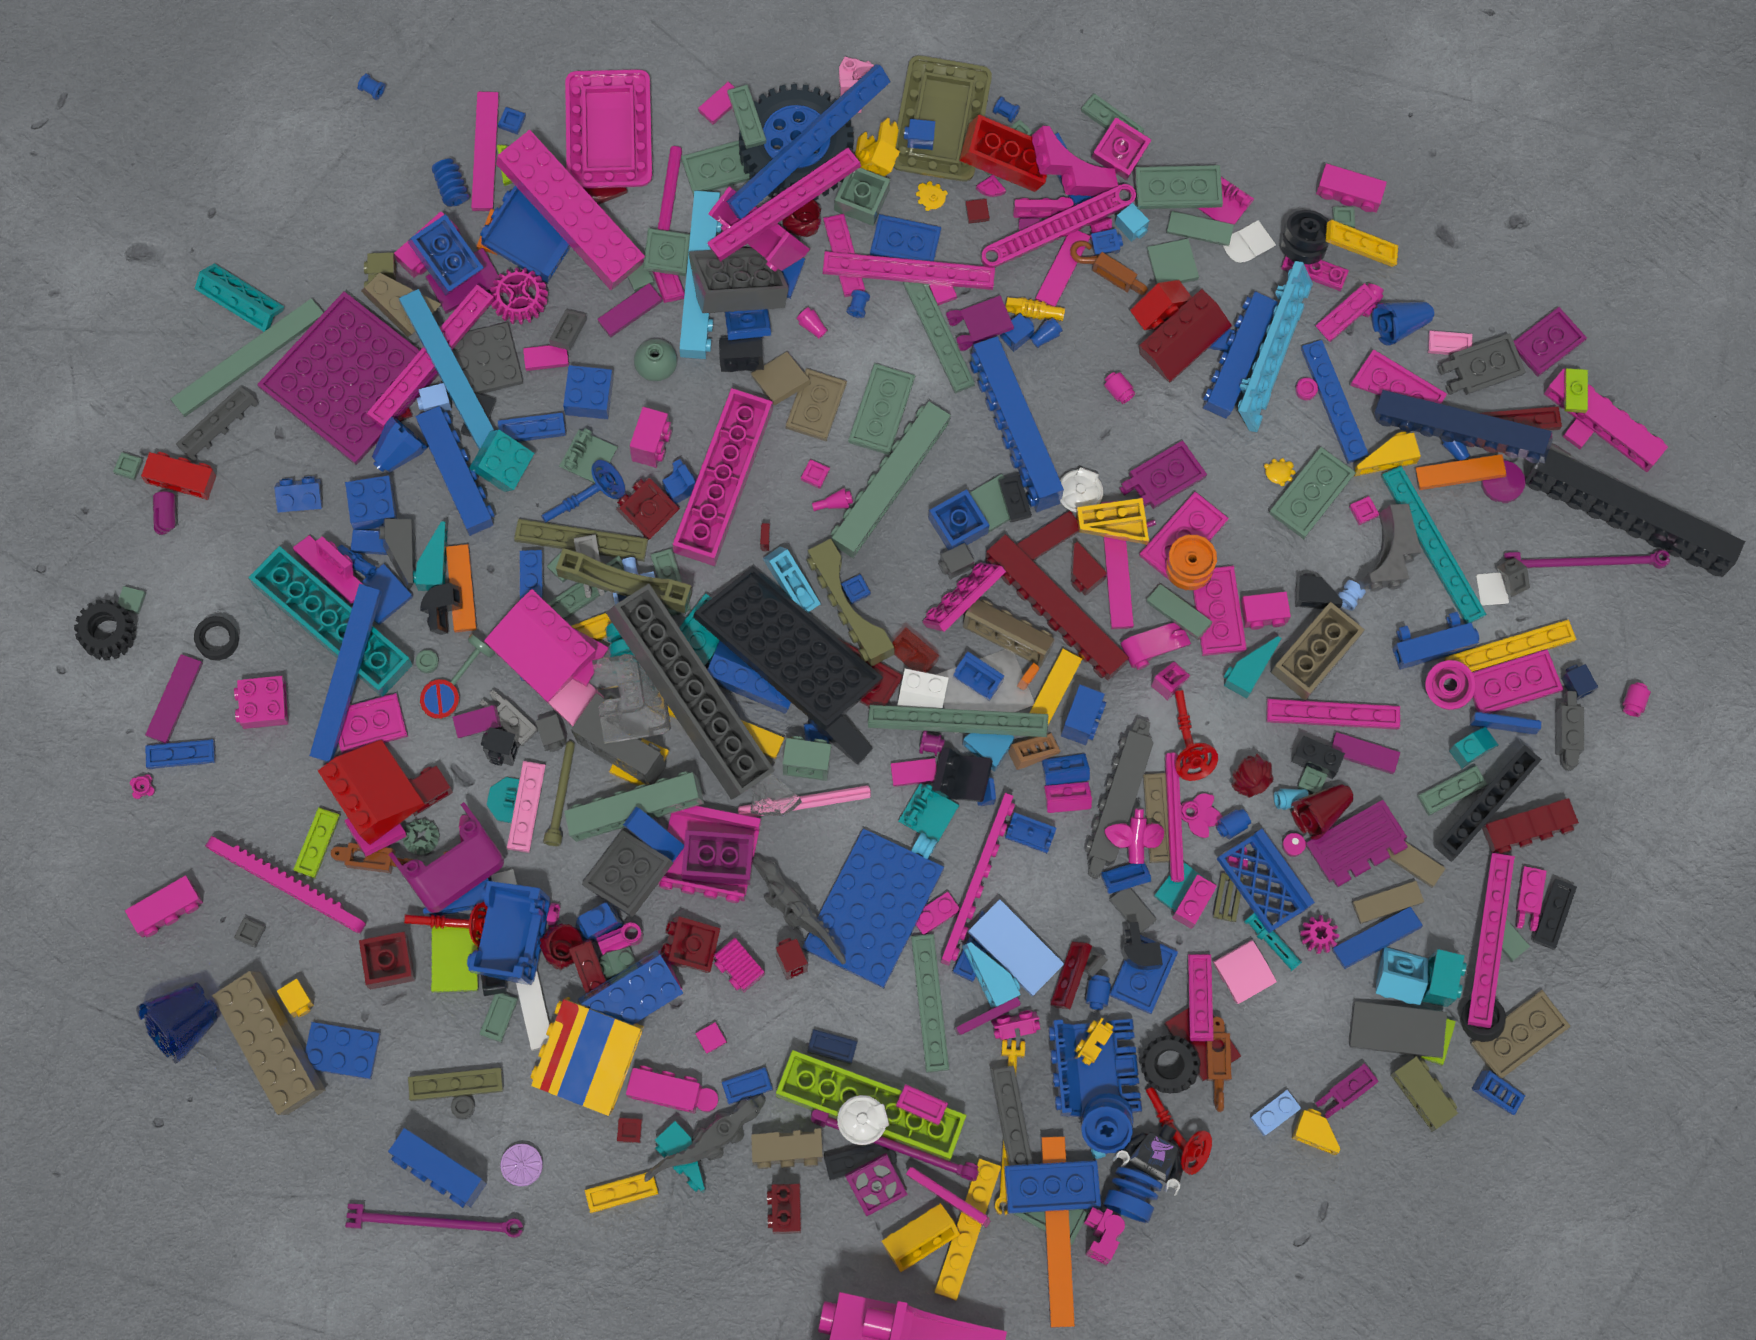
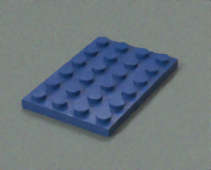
M863 829L817 917L819 921L823 922V926L829 929L830 935L834 937V941L840 946L841 952L845 955L846 963L841 964L822 940L812 933H809L802 949L884 989L944 871V867Z

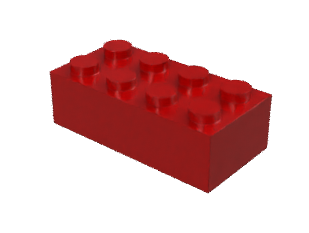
M982 115L976 116L969 123L959 161L1033 192H1036L1045 184L1047 174H1040L1032 136Z

